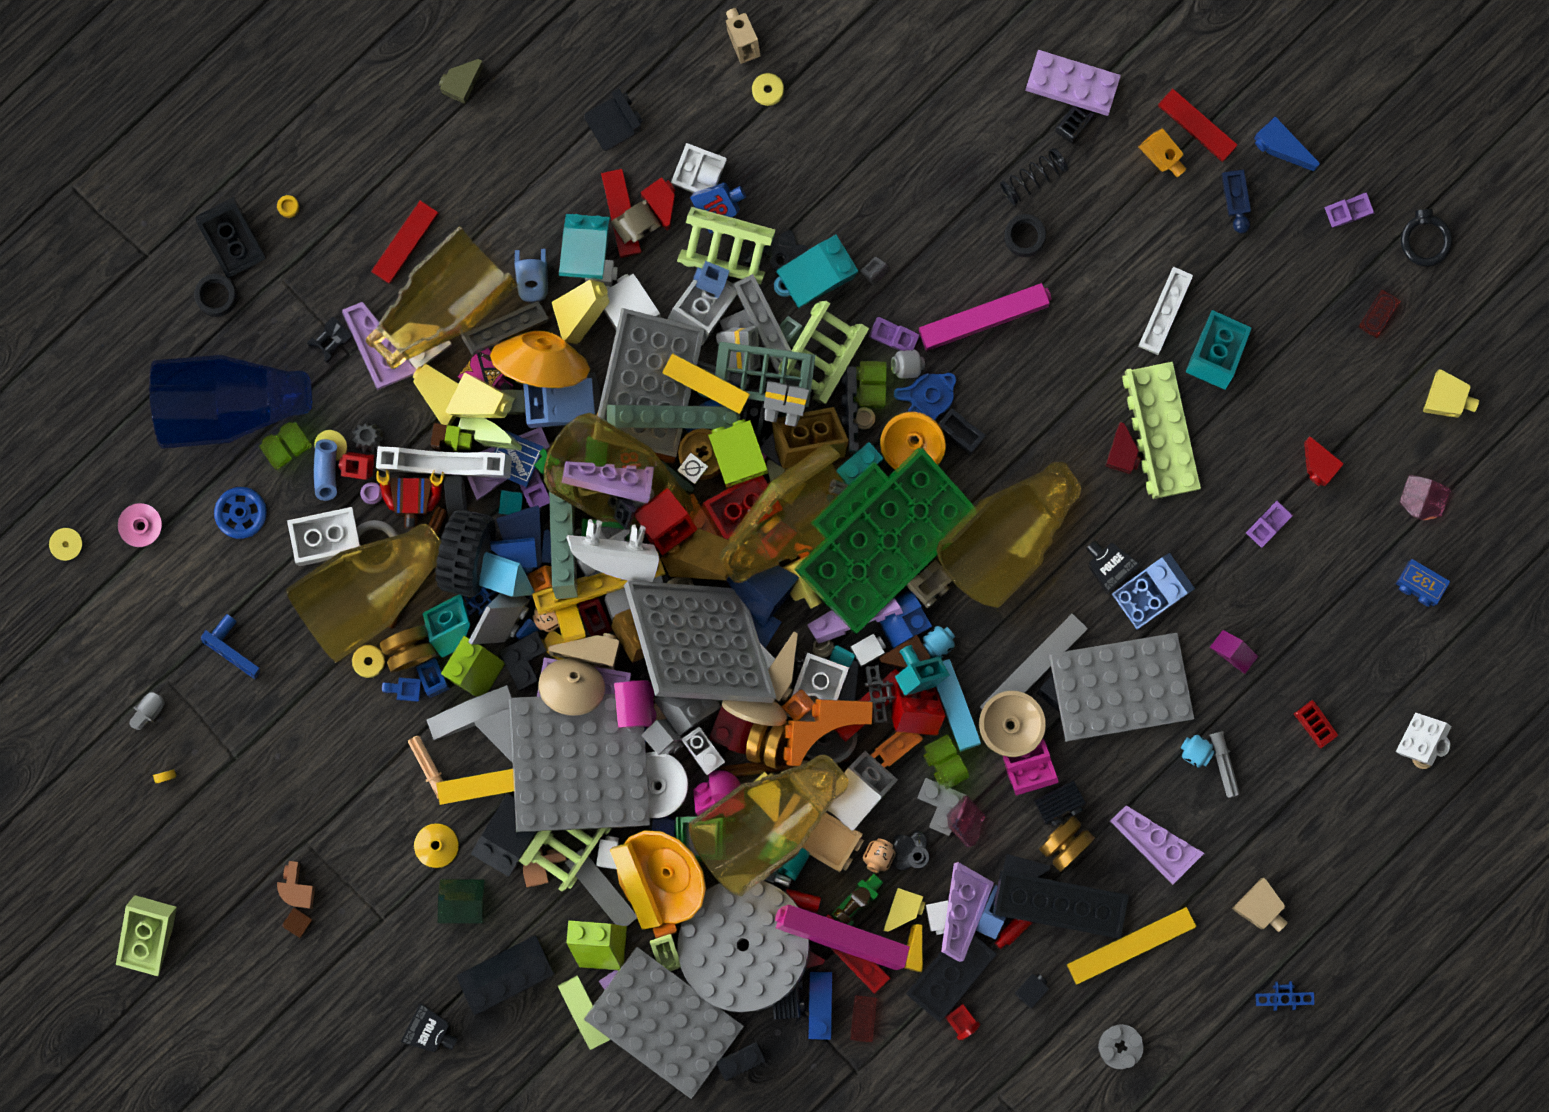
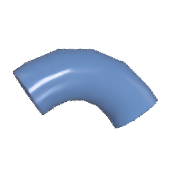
M328 439L317 441L314 454L315 495L323 501L331 500L337 494V445L334 441Z

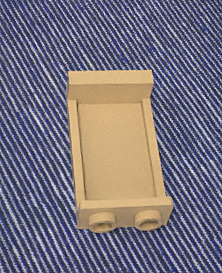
M796 793L791 797L771 831L784 836L792 843L798 844L810 852L811 856L839 873L842 869L845 871L848 869L853 860L850 858L853 850L858 852L864 842L861 839L863 835L861 832L852 831L844 826L841 821L804 800Z

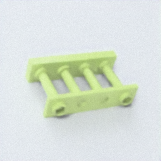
M691 207L686 223L693 226L688 249L681 250L677 262L687 267L695 266L702 268L705 261L730 270L728 276L744 279L753 274L757 283L761 284L765 272L759 270L765 245H771L775 229ZM701 228L710 229L714 232L708 256L696 253ZM724 233L735 238L729 262L716 259L721 237ZM745 239L756 243L750 268L738 265L742 243Z
M820 301L812 308V316L791 351L813 354L805 349V346L812 337L835 352L836 358L830 364L815 356L814 365L825 371V377L819 383L812 379L811 389L815 393L812 399L818 403L826 404L869 328L863 324L847 325L826 311L830 305L829 302ZM821 319H824L846 334L847 339L844 344L839 345L815 330ZM788 359L786 375L800 377L801 371L794 368L797 360ZM783 361L780 363L778 367V374H781Z
M599 828L593 838L580 829L566 830L587 845L581 856L555 839L551 831H538L519 859V862L525 866L530 862L538 863L563 881L558 888L560 891L565 890L567 887L571 889L578 879L575 876L602 834L607 835L611 828ZM542 844L550 845L575 863L569 874L540 855L541 852L538 850Z

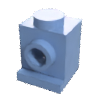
M705 261L702 268L698 267L693 278L697 281L695 287L715 294L714 297L719 298L725 287L730 270Z

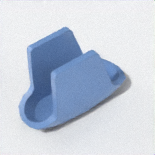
M541 249V260H521L520 251L515 250L517 290L523 301L531 303L540 302L548 294L546 249ZM527 281H535L538 285L527 287L525 283Z

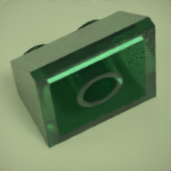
M440 879L437 923L484 924L485 879Z

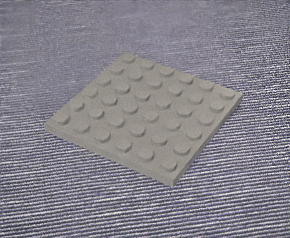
M629 580L625 583L624 588L655 696L774 702L776 699L775 691L750 610L732 588Z
M604 694L599 706L583 715H565L556 712L546 705L541 697L509 699L516 832L650 825L645 739L641 736L644 732V727L618 728L615 694Z

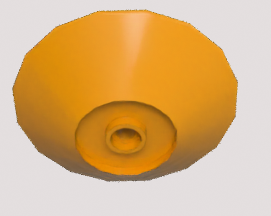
M531 331L507 339L495 345L490 354L494 367L502 374L520 383L536 387L563 388L575 386L585 380L590 371L586 359L561 337L545 331Z
M645 830L630 836L624 844H632L663 923L678 924L693 918L702 907L706 892L704 873L694 853L679 839L661 831ZM617 870L619 884L624 894L626 895L628 901L631 903L626 892V889L624 887V884L622 882V879Z

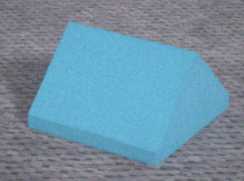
M488 552L484 554L479 586L511 597L532 595L535 592L520 563Z

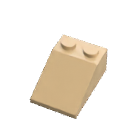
M793 632L768 669L776 695L775 701L778 704L781 701L786 703L792 694L791 685L798 638L796 632Z
M604 633L603 636L597 635L549 646L548 651L550 656L582 660L593 666L615 670L621 645L615 635Z

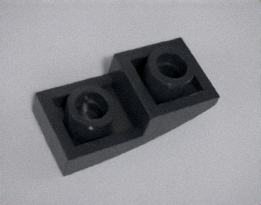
M610 494L607 504L615 511L613 518L625 530H629L636 512L633 501Z

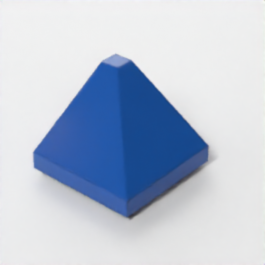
M527 619L516 633V637L521 640L541 630L538 629L531 619Z

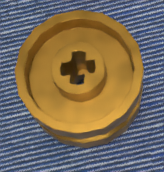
M704 428L696 429L686 434L680 442L678 450L680 465L692 453L709 466L699 480L712 479L721 472L708 436L712 434V430ZM705 452L707 456L699 458V453Z
M417 626L401 631L380 642L383 654L393 655L387 661L390 672L394 673L411 668L436 655L432 644H421L428 638L425 626Z
M788 721L780 726L754 723L747 741L746 758L758 764L764 761L766 766L780 769L786 761L784 760V748L787 747L788 738H785V726L788 725Z
M1072 816L1064 825L1061 824L1047 837L1048 840L1039 848L1046 857L1052 856L1057 850L1060 851L1053 860V865L1060 872L1095 839L1088 830L1081 832L1077 837L1074 836L1081 827V823L1075 816Z

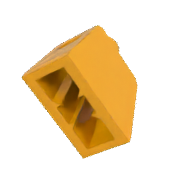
M1163 128L1152 133L1138 146L1162 172L1170 169L1178 177L1186 170V167L1179 161L1184 155Z

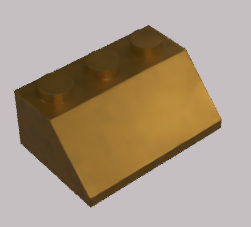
M834 407L803 413L796 427L785 424L786 416L778 417L776 422H772L775 450L783 469L845 456L849 441Z

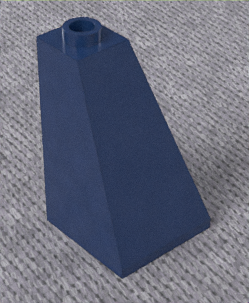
M538 505L496 519L503 540L535 539L537 567H533L532 571L525 572L528 580L529 573L543 566L542 513ZM532 595L525 596L526 598L533 600Z
M744 547L726 581L762 626H765L788 599L799 577Z

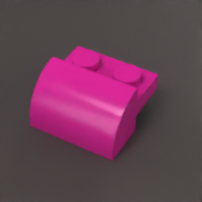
M629 681L614 683L618 728L650 727L657 717L654 709L653 698L655 693L652 682Z
M1044 739L1041 740L1034 750L1026 755L1019 757L1003 756L1006 771L1016 795L1058 783V778Z
M722 770L712 771L708 774L709 782L701 783L693 789L695 811L700 819L719 809L723 816L743 807L741 784L737 777L730 772Z

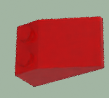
M763 475L736 484L703 502L701 506L717 536L730 541L782 510Z

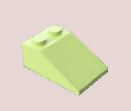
M134 895L125 908L116 965L159 976L173 929L177 907Z

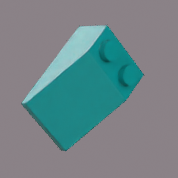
M566 214L559 276L603 279L609 240V217Z
M834 235L787 263L776 272L796 305L800 308L854 279L858 269L838 236Z
M1212 310L1191 356L1186 373L1226 390L1237 369L1251 327Z

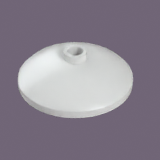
M656 752L646 753L649 818H663L674 813L683 804L688 792L687 774L681 763L671 755L666 753L658 755ZM658 782L662 784L660 790H657L655 787Z

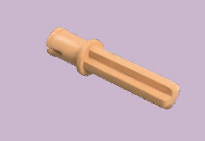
M415 736L409 739L408 743L427 777L426 782L429 781L438 799L436 783L443 782L440 776L442 773L438 772L420 736Z

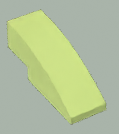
M460 418L458 427H460L461 431L472 434L474 439L483 446L521 451L522 446L518 441L493 422L485 418Z
M578 975L558 985L589 1049L591 1050L609 1041L610 1039L584 1020L593 1004Z

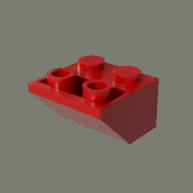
M668 488L636 510L634 518L639 526L646 527L644 534L661 555H664L698 530L689 514Z
M895 682L893 696L896 699L892 702L891 716L895 730L897 732L937 736L945 718L937 688L905 696L899 684Z

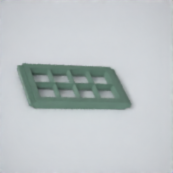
M719 342L715 376L727 381L728 372L742 373L740 389L744 391L747 374L761 376L759 392L746 391L750 393L748 399L759 401L765 400L766 377L779 378L782 384H785V379L799 381V387L809 389L805 407H809L816 355ZM731 351L745 353L743 369L729 367ZM750 354L764 355L762 372L748 370ZM769 356L783 358L781 374L767 373ZM788 359L802 361L800 377L786 375Z

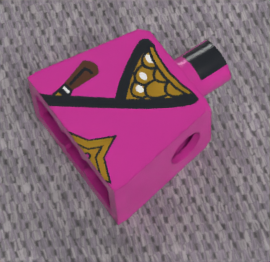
M489 349L475 354L458 376L461 381L464 373H467L499 390H511L513 388V385L504 379L506 376L494 367Z

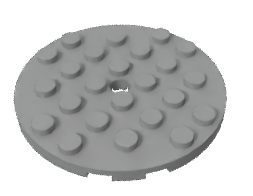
M732 879L708 889L705 892L702 907L693 918L682 922L678 936L680 966L687 982L695 992L705 1001L716 1007L739 1013L766 1009L786 997L802 978L810 953L809 939L776 929L777 922L775 917L777 911L788 904L798 907L794 900L776 886L757 879ZM743 939L749 941V948L746 951H740L738 948V942Z

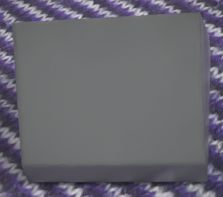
M874 257L860 272L872 285H875L889 272V269L885 262Z

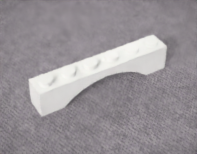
M378 446L376 468L385 472L387 469L389 472L432 474L433 470H435L434 474L439 475L443 471L445 475L510 478L512 456L505 453H455Z

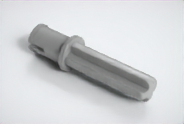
M1224 732L1210 734L1209 736L1215 751L1213 756H1216L1227 797L1239 795V789L1229 756L1231 751L1227 749Z

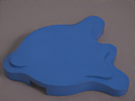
M952 373L924 374L916 379L911 386L895 389L894 398L898 401L910 402L912 405L908 412L922 413L936 421L940 415L950 408L953 402L956 377Z

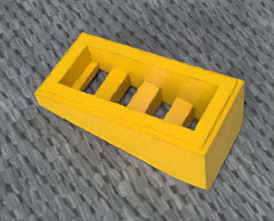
M913 924L907 946H910L904 968L922 972V925Z

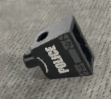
M1094 540L1086 548L1094 557L1088 564V567L1107 595L1140 565L1113 543H1110L1103 549Z
M420 1003L401 1042L436 1053L440 1045L453 1050L458 1038L447 1033L451 1025L449 1022L426 1005Z

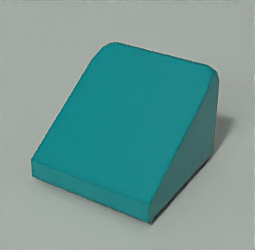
M501 490L499 514L509 515L521 511L524 498L523 493Z
M837 645L829 661L850 668L851 663L855 659V654Z

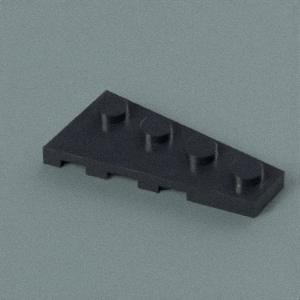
M847 367L841 377V386H844V394H841V407H844L841 425L849 441L845 456L852 457L859 450V444L854 443L858 434V424L853 421L857 417V402L854 401V397L857 395L856 367Z

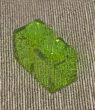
M860 361V367H856V380H859V389H857L855 401L859 402V408H885L887 362Z
M296 422L286 423L280 428L279 434L274 436L273 434L268 435L261 441L262 444L259 445L275 470H278L292 460L280 442L282 439H284L296 457L312 447Z
M948 734L924 746L926 754L923 755L929 767L933 765L936 773L933 775L939 786L943 784L947 790L970 778L968 770L960 756L957 755V750Z

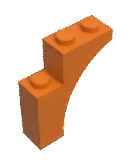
M816 699L815 704L812 705L814 721L789 720L788 725L785 726V738H788L787 747L784 748L786 765L800 766L811 746L823 735L834 729L853 724H872L873 702Z

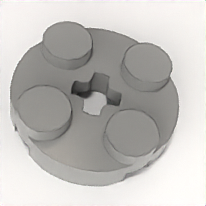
M1119 1024L1111 1026L1102 1033L1099 1039V1053L1103 1061L1112 1068H1130L1140 1060L1143 1054L1142 1037L1134 1028L1128 1025ZM1123 1040L1127 1050H1122L1120 1054L1117 1052L1118 1048L1115 1047V1044Z

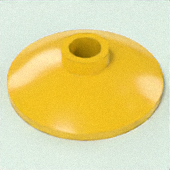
M443 824L427 825L419 831L414 842V849L418 859L426 866L432 868H440L450 864L456 857L459 847L456 834L452 829ZM434 841H438L440 847L436 850L432 848Z

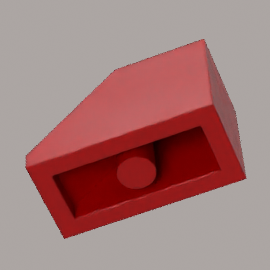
M661 177L641 192V197L647 201L660 223L668 231L671 227L675 203V194L673 192L676 190L669 180L665 182Z
M1309 436L1304 442L1307 473L1310 475L1309 478L1313 483L1325 487L1344 463Z

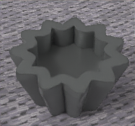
M365 422L363 426L358 425L357 430L353 431L355 437L352 439V442L356 443V449H362L363 453L368 450L374 452V448H378L380 446L379 442L383 440V437L380 436L382 430L376 429V424L369 425L368 422Z

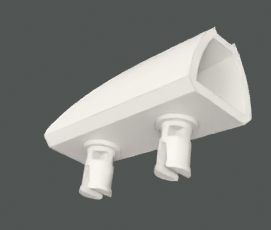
M589 519L586 537L567 535L566 538L572 554L593 569L624 580L653 582L659 563V555L653 544L643 543L646 527L640 525L637 533L636 525H632L629 542L600 539L602 522L597 520L593 529V521Z

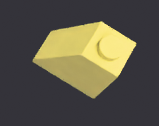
M588 280L552 302L561 337L565 342L580 343L609 304L608 291L603 282Z
M424 364L423 367L419 366L413 375L415 386L439 422L443 425L451 426L456 416L450 415L445 411L459 384L427 364Z
M464 373L445 412L459 418H505L511 410L515 398L475 376Z

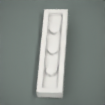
M1172 268L1138 347L1159 355L1193 275L1178 268Z

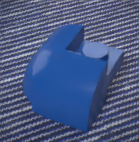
M911 590L895 598L903 613L897 616L895 613L885 616L886 620L880 621L882 631L893 649L932 627L919 601Z

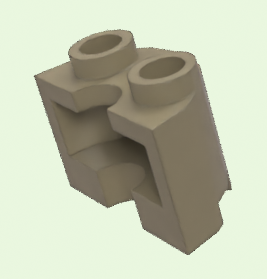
M646 200L639 202L626 210L624 214L611 221L624 244L630 240L635 243L644 237L642 232L646 230L652 232L661 226L660 221Z
M935 560L906 586L928 609L937 601L935 598L937 595L942 597L950 589L948 584L953 578Z

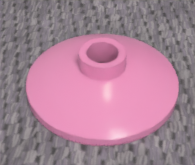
M133 504L127 507L119 517V534L131 546H148L161 533V517L153 507L147 504ZM143 522L145 524V528L143 530H138V524Z

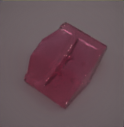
M1409 475L1399 503L1411 516L1421 520L1442 517L1451 489L1433 480Z
M966 795L947 814L949 828L966 847L974 846L980 836L981 825L985 815Z

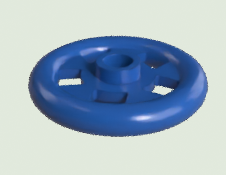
M235 487L227 490L219 497L214 509V518L218 528L227 536L236 539H244L256 534L264 525L267 514L266 505L262 497L256 491L247 487ZM236 496H245V503L236 502ZM226 503L232 505L229 513L223 512ZM256 504L258 512L251 514L249 505ZM238 509L244 510V514L242 516L236 515V511ZM229 519L237 523L234 529L226 524ZM251 519L254 524L245 529L243 523Z

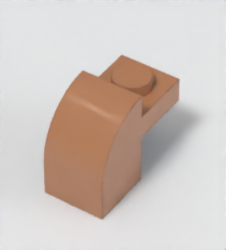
M540 847L538 851H540V855L543 856L542 848ZM556 849L546 851L547 855L543 856L553 864L567 861V858ZM530 862L526 866L523 865V874L527 888L549 883L547 870L538 863Z
M289 861V865H285L283 878L287 879L286 883L277 882L279 895L291 906L313 909L315 887L298 885L300 863Z

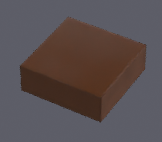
M293 908L282 924V927L301 938L313 919Z

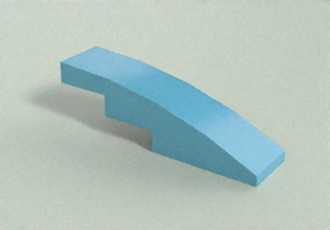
M948 659L943 661L950 676L938 684L936 688L961 752L981 745L951 661Z

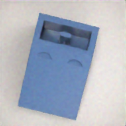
M586 378L575 386L563 388H543L523 383L526 422L530 428L596 422L592 378Z
M1169 553L1117 589L1112 595L1135 628L1139 629L1195 588Z

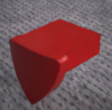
M963 1004L945 1017L958 1034V1040L970 1036L981 1025L979 1021H975Z

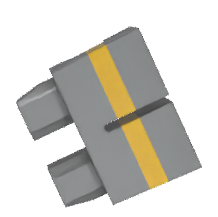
M734 326L729 330L721 331L716 334L717 343L728 342L759 346L758 326H749L748 328ZM731 351L729 367L743 369L745 353ZM750 354L748 370L754 371L761 367L760 355Z
M768 381L763 406L765 408V420L776 422L778 411L786 412L785 424L796 427L800 416H803L809 389L789 385L786 404L784 405L787 384Z

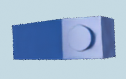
M1276 117L1254 137L1256 146L1262 152L1266 151L1269 155L1315 171L1320 165Z
M810 972L808 1039L831 1040L832 972Z

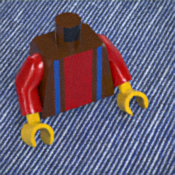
M386 469V477H380L379 471H377L376 479L380 483L382 498L389 510L395 511L397 516H405L404 528H417L418 516H427L428 512L434 510L441 499L442 481L445 477L443 471L440 478L435 477V470H433L430 479L390 478V481L389 470Z

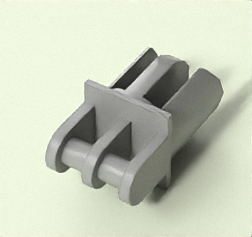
M156 693L145 695L137 707H133L137 712L131 718L130 726L136 730H141L148 721L154 723L153 720L163 709L164 699Z

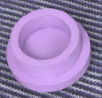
M366 483L361 489V498L367 504H376L382 498L381 489L377 483Z

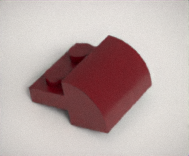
M721 706L709 740L726 746L734 752L746 754L748 737L754 723L732 715Z

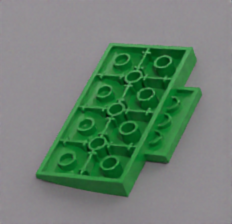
M917 448L889 477L875 462H872L810 522L825 539L794 570L830 609L857 634L980 512L923 448Z

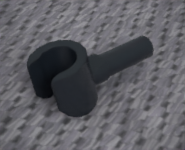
M748 250L746 256H739V260L751 266L754 252ZM727 252L726 258H730L731 253Z
M798 650L795 653L796 674L794 682H797L805 658L802 660L797 658Z

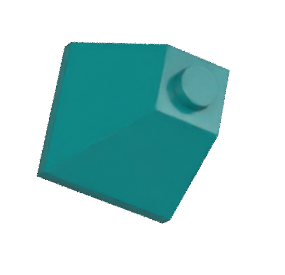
M458 594L423 613L429 642L442 658L453 653L463 636H466L470 627L463 595Z

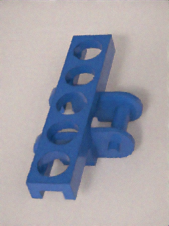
M482 587L480 593H478V595L483 596L484 600L482 603L475 601L476 596H473L470 600L465 596L468 617L477 609L480 611L479 615L483 614L486 607L492 602L490 598L497 591L492 590L489 594L485 590L487 588ZM488 600L489 603L482 609H480V606H482ZM470 604L473 609L468 610L467 605Z
M1291 981L1287 985H1278V982H1275V986H1273L1275 993L1255 994L1256 1006H1273V1010L1277 1011V1006L1293 1005L1292 1010H1296V1005H1314V992L1292 993L1294 985H1292ZM1279 989H1289V993H1279ZM1283 995L1289 997V1002L1286 1004L1281 1001ZM1310 995L1312 998L1311 1002H1304L1303 997ZM1271 996L1273 998V1003L1270 1002ZM1296 996H1300V1002H1296ZM1259 997H1266L1267 1002L1260 1003Z

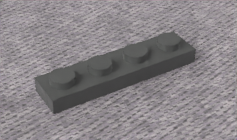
M536 301L464 333L462 339L473 356L507 339L547 323L549 318L539 301Z

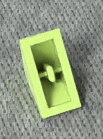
M671 934L650 941L658 963L669 971L681 968Z

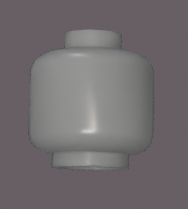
M917 350L898 351L895 357L891 359L892 372L900 379L917 378L921 370L925 368V360L923 357H920Z

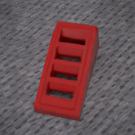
M1313 700L1294 713V716L1320 749L1338 736ZM1312 709L1314 713L1305 719L1303 715ZM1317 716L1319 720L1310 726L1308 722ZM1322 723L1325 727L1315 733L1313 729ZM1328 730L1330 734L1320 740L1319 736Z

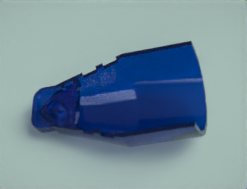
M224 355L154 360L151 363L149 377L151 415L158 445L162 449L230 443L289 416L306 414L312 408L311 380L304 371H284Z

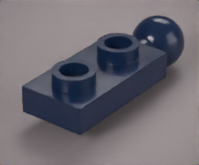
M1244 169L1223 172L1221 176L1228 217L1236 216L1233 221L1234 230L1238 233H1245L1250 228V221L1244 214H1249L1251 209Z

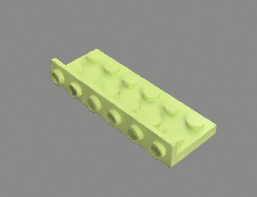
M1173 362L1134 370L1126 369L1125 375L1122 376L1125 389L1128 388L1130 397H1127L1129 410L1133 409L1135 418H1132V425L1134 431L1138 430L1139 439H1136L1138 451L1142 452L1144 460H1141L1143 473L1148 475L1149 481L1146 482L1148 495L1152 494V498L1157 499L1200 490L1201 487Z

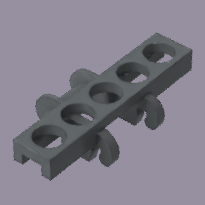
M878 665L873 667L867 666L865 670L868 683H865V687L869 689L870 701L868 702H873L874 723L887 722L885 702H892V700L896 699L895 696H892L891 692L893 683H889V681L883 683L881 681ZM870 670H875V677H871ZM881 688H886L887 697L882 696ZM872 692H879L880 697L877 699L872 696ZM881 704V709H876V705ZM877 712L883 714L882 720H878Z

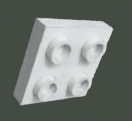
M686 143L671 184L692 193L715 186L719 182L727 158Z
M1415 713L1396 752L1402 756L1432 766L1437 756L1442 757L1449 752L1450 741L1447 735L1452 726Z

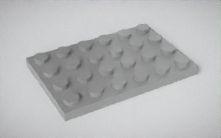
M621 308L593 438L676 457L683 428L606 427L607 405L688 406L691 388L662 372L672 353L697 366L705 329Z
M1177 633L1049 655L1066 742L1194 719Z
M638 947L633 950L584 1018L586 1022L690 1099H692L716 1066V1061L721 1059L744 1027L719 1007L705 1001L692 987Z

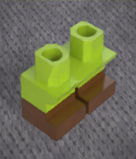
M434 423L430 445L433 451L441 452L442 445L452 447L455 453H459V449L471 451L473 437L472 434L462 433L460 427Z

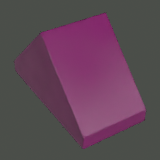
M1224 630L1221 631L1209 647L1244 674L1258 657L1244 641Z

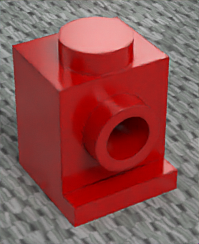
M352 452L343 454L339 460L341 476L365 480L372 477L374 455ZM355 461H359L358 468L355 466Z

